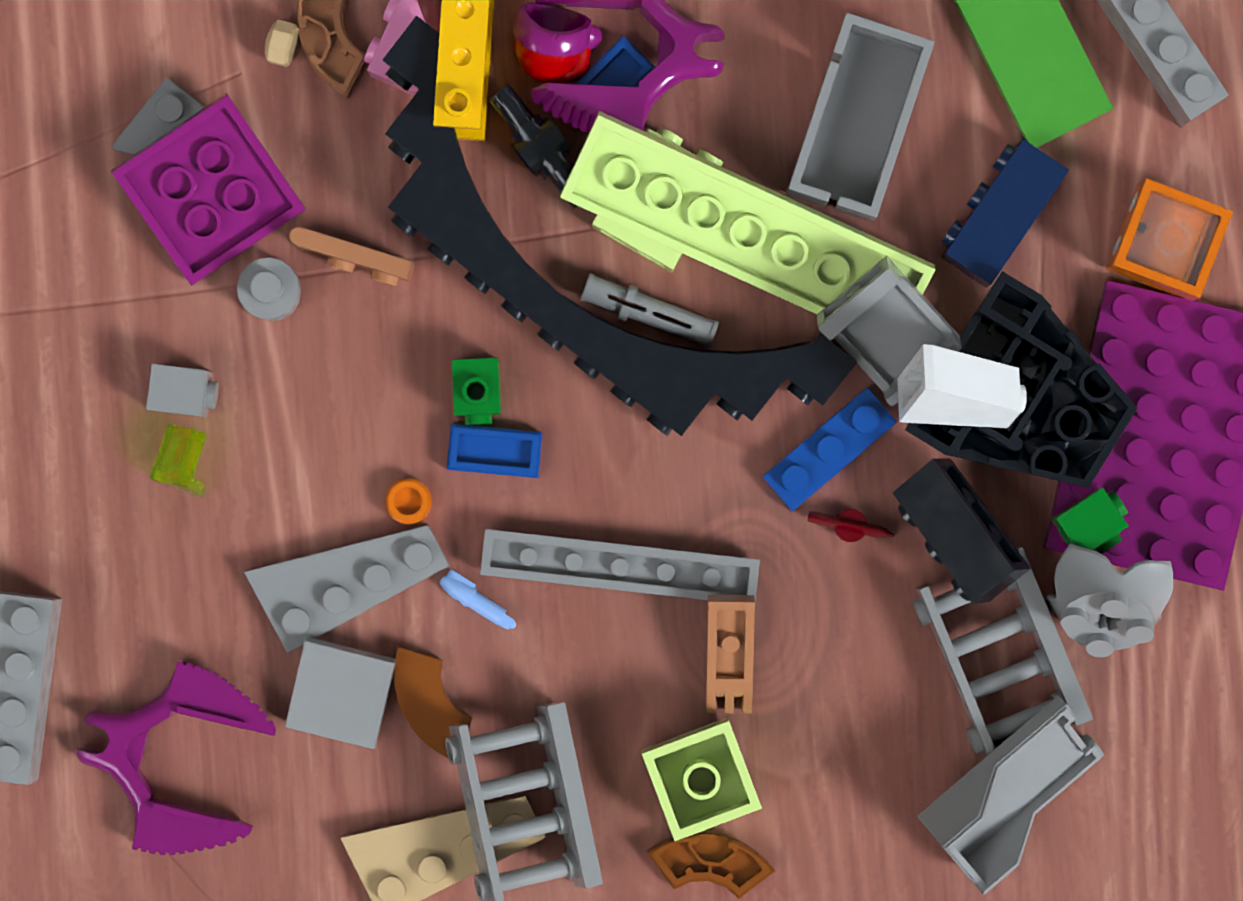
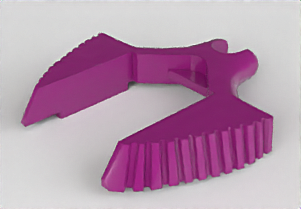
M535 0L536 3L566 4V7L625 10L641 8L640 14L658 31L657 66L639 81L638 87L546 83L531 90L533 101L537 105L542 103L544 105L542 109L546 113L551 111L552 117L557 119L561 117L563 119L562 122L572 123V127H580V131L590 132L599 111L643 131L653 104L670 88L684 80L716 77L723 70V62L702 59L694 51V47L700 42L724 40L723 30L714 24L686 19L673 10L665 0Z
M178 660L174 675L160 696L149 703L125 714L93 711L88 713L83 720L84 723L104 729L109 737V743L102 752L76 748L77 758L85 765L95 767L110 774L123 789L134 811L135 833L132 844L133 850L141 848V852L149 850L150 854L159 852L160 855H165L166 853L175 855L178 852L180 855L185 854V851L192 853L195 849L203 851L205 847L213 849L214 845L219 847L226 846L227 841L232 844L237 842L236 837L240 836L244 839L252 831L253 825L240 819L154 799V791L140 770L149 730L173 716L174 712L275 736L276 728L272 720L267 721L265 719L268 716L265 711L260 712L258 704L249 702L251 700L246 695L242 696V692L239 689L235 690L234 685L231 683L227 684V680L224 678H218L219 675L217 673L211 674V670L207 668L202 670L201 666L195 665L193 667L191 663L186 664V662Z

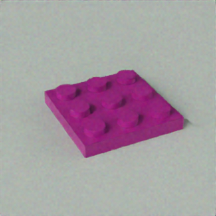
M227 93L111 170L115 179L191 286L306 210Z

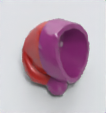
M536 2L524 3L520 6L514 21L513 34L515 35L514 51L516 58L527 75L537 82L544 84H567L583 76L590 66L591 50L597 47L602 40V32L596 25L591 23L590 18L586 15L554 5Z

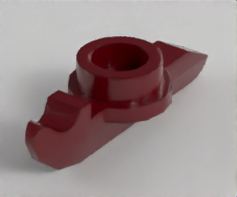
M846 509L837 516L809 511L807 518L808 522L834 528L836 535L845 542H856L861 540L864 535L874 538H891L895 536L894 533L882 526L867 523L866 517L855 509Z

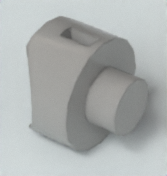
M270 257L257 259L248 264L239 276L237 284L238 299L244 309L256 318L270 322L283 320L293 314L299 305L301 296L300 280L294 269L282 260Z

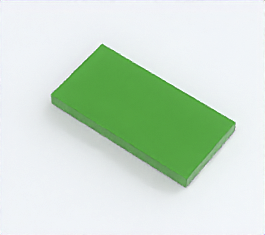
M953 0L1024 140L1038 148L1114 109L1059 0Z

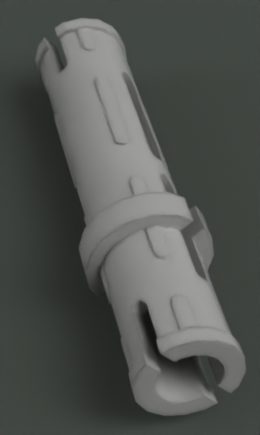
M590 273L580 299L581 301H587L618 313V319L623 321L631 318L664 332L701 344L705 348H710L719 321H713L676 305L637 292L639 287L632 284L627 288ZM610 294L618 298L624 299L625 301L645 307L646 310H642L630 304L608 297V295ZM653 312H658L663 315L682 321L684 323L690 324L691 327H687L685 325L653 314Z

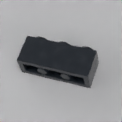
M951 458L932 459L893 492L900 503L898 509L902 517L910 525L919 529L927 540L925 547L935 561L945 565L953 576L951 583L954 589L966 601H970L972 604L990 602L1031 569Z

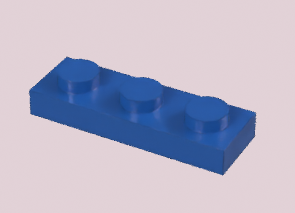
M867 387L764 474L762 478L792 512L894 426L897 421Z

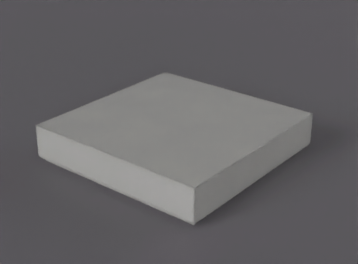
M307 637L303 646L285 727L375 749L396 659Z

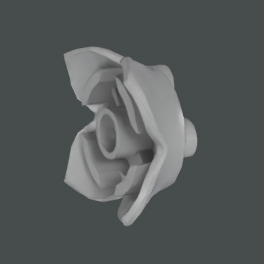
M1070 544L1056 565L1054 576L1056 595L1053 593L1049 594L1045 598V603L1048 610L1061 621L1060 624L1067 636L1080 645L1086 646L1088 654L1094 657H1107L1114 650L1134 647L1139 643H1147L1154 638V626L1161 621V613L1170 600L1173 591L1171 561L1143 560L1135 562L1125 572H1118L1109 559L1101 553Z

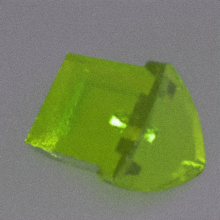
M168 424L149 478L203 498L207 485L194 479L193 475L207 434L193 428Z

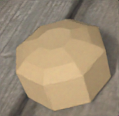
M277 20L272 24L265 40V57L269 63L286 68L290 65L298 41L299 28L296 24Z

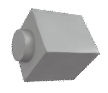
M152 364L146 410L207 418L208 409L216 408L219 383L212 381L213 372L207 370Z

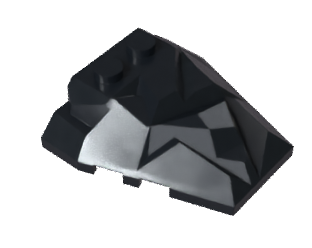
M1002 271L959 336L962 346L959 352L1019 368L1020 385L1025 386L1027 394L1024 411L1020 413L1008 428L908 423L905 431L944 455L964 458L1089 488L1138 408L1100 363L1097 364L1079 343L1081 340L1071 329L1068 330L1051 310L1052 306L1038 292Z

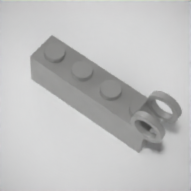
M1097 0L1180 127L1229 96L1166 0Z

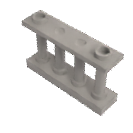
M1016 547L1031 568L1023 547ZM1032 569L1028 570L1006 588L1008 592L1015 589L1021 607L1015 609L1016 614L953 640H950L940 615L970 603V601L963 599L955 589L933 597L928 586L923 585L915 588L919 599L912 601L922 626L931 625L972 727L965 729V732L976 755L983 752L984 756L987 757L995 750L994 742L1011 736L1058 695L1076 715V720L1071 723L1072 725L1078 726L1093 720ZM1021 631H1024L1025 634L1033 633L1039 649L1033 651V657L968 683L958 657ZM1040 673L1043 677L1050 675L1057 691L1050 694L1051 699L985 725L975 700Z
M552 702L536 706L538 717H534L532 723L470 737L467 724L449 726L450 737L445 738L446 752L452 765L457 764L479 874L474 875V885L480 901H504V891L565 876L568 880H573L574 886L585 889L603 884L565 702ZM532 741L544 744L548 762L543 763V768L479 782L474 755ZM547 786L550 790L554 789L557 807L553 808L552 813L489 828L484 800ZM557 831L559 835L563 834L567 852L562 854L561 859L498 873L493 846Z

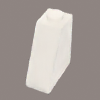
M923 344L897 378L899 422L1008 428L1020 413L1024 411L1026 406V388L1024 385H1020L1019 368L935 345Z

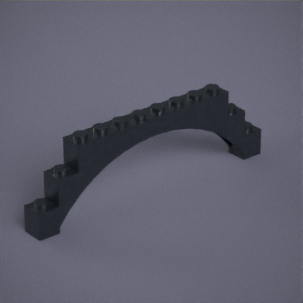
M418 16L413 19L382 60L390 66L385 75L400 87L408 91L414 85L419 89L385 133V135L393 140L388 146L391 151L408 164H411L414 158L421 162V165L388 206L395 213L391 221L411 237L419 231L432 242L427 248L432 254L448 266L453 260L460 263L469 270L464 276L468 282L484 294L492 288L505 299L500 305L504 310L520 322H523L528 316L542 327L537 333L540 338L557 351L563 345L578 355L573 362L577 367L593 379H596L601 373L615 384L610 390L613 395L631 408L637 401L651 412L646 420L666 436L672 430L682 436L715 393L721 396L716 404L738 421L744 414L753 421L786 377L792 381L787 390L806 405H809L813 399L822 406L826 403L856 365L857 361L818 331L810 341L772 349L747 351L702 350L663 343L626 331L593 315L562 295L539 275L502 234L482 202L466 167L455 128L433 126L439 33Z

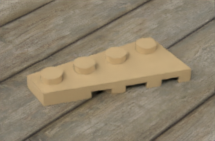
M526 795L484 804L489 828L537 817ZM466 809L433 815L406 823L393 824L366 832L349 834L340 838L371 901H421L479 872ZM542 834L493 846L496 862L546 838L547 835Z

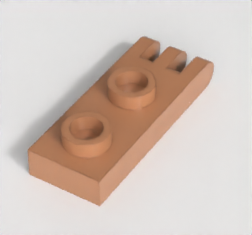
M302 227L293 228L289 234L290 241L298 248L328 257L326 265L329 267L353 273L354 267L358 266L372 271L370 279L397 287L399 279L410 282L415 266L412 261Z
M708 595L706 714H715L717 708L716 697H724V714H734V697H742L741 709L743 714H752L754 595Z

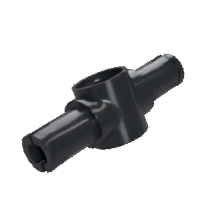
M508 84L488 101L513 132L510 137L514 143L511 146L535 177L541 175L544 180L549 178L561 193L574 166L570 161L573 156L569 153L572 147L547 116L544 119L540 114L535 116L511 85ZM568 201L573 209L577 207V205Z

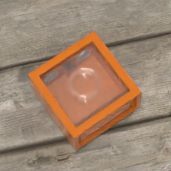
M1146 178L1139 182L1135 188L1105 269L1176 297L1185 298L1190 301L1200 299L1233 211Z

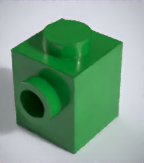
M498 358L452 360L454 416H464L465 425L492 424V415H502L500 360Z
M1103 487L1093 489L1050 518L1068 546L1073 544L1090 550L1096 549L1101 554L1120 543L1123 539L1119 533L1129 527L1123 518L1128 513L1125 505L1113 490L1106 493Z

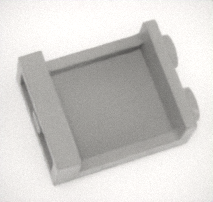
M885 256L817 314L818 329L829 341L834 338L857 361V364L884 392L885 400L890 406H894L898 402L897 378L923 344L935 345L957 352L962 348L959 334L888 256Z

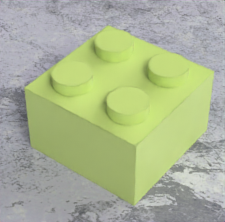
M727 717L641 750L674 841L762 809Z

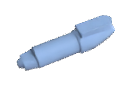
M452 569L449 570L446 576H443L440 584L454 600L474 610L495 625L507 630L516 627L514 619L505 614L507 610L479 593L474 583Z

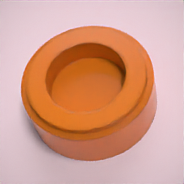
M405 478L395 482L389 488L385 504L388 513L394 520L403 524H415L422 521L429 514L432 507V496L424 483L416 479Z

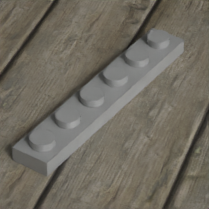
M485 529L480 575L708 600V595H754L756 601L760 560Z

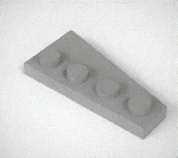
M427 525L257 568L244 573L286 652L289 653L304 645L307 637L317 638L449 567L450 564L431 528Z

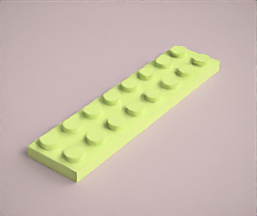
M601 111L598 112L560 195V198L815 314L822 311L885 256L891 259L922 295L936 270L935 264Z

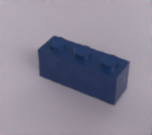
M1024 139L1015 148L1009 144L1006 145L992 166L999 171L992 183L987 186L981 182L966 204L973 210L964 224L955 220L940 242L947 247L941 258L985 288L993 283L1069 171Z

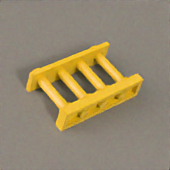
M442 0L433 126L455 128L458 140L485 142L495 0Z

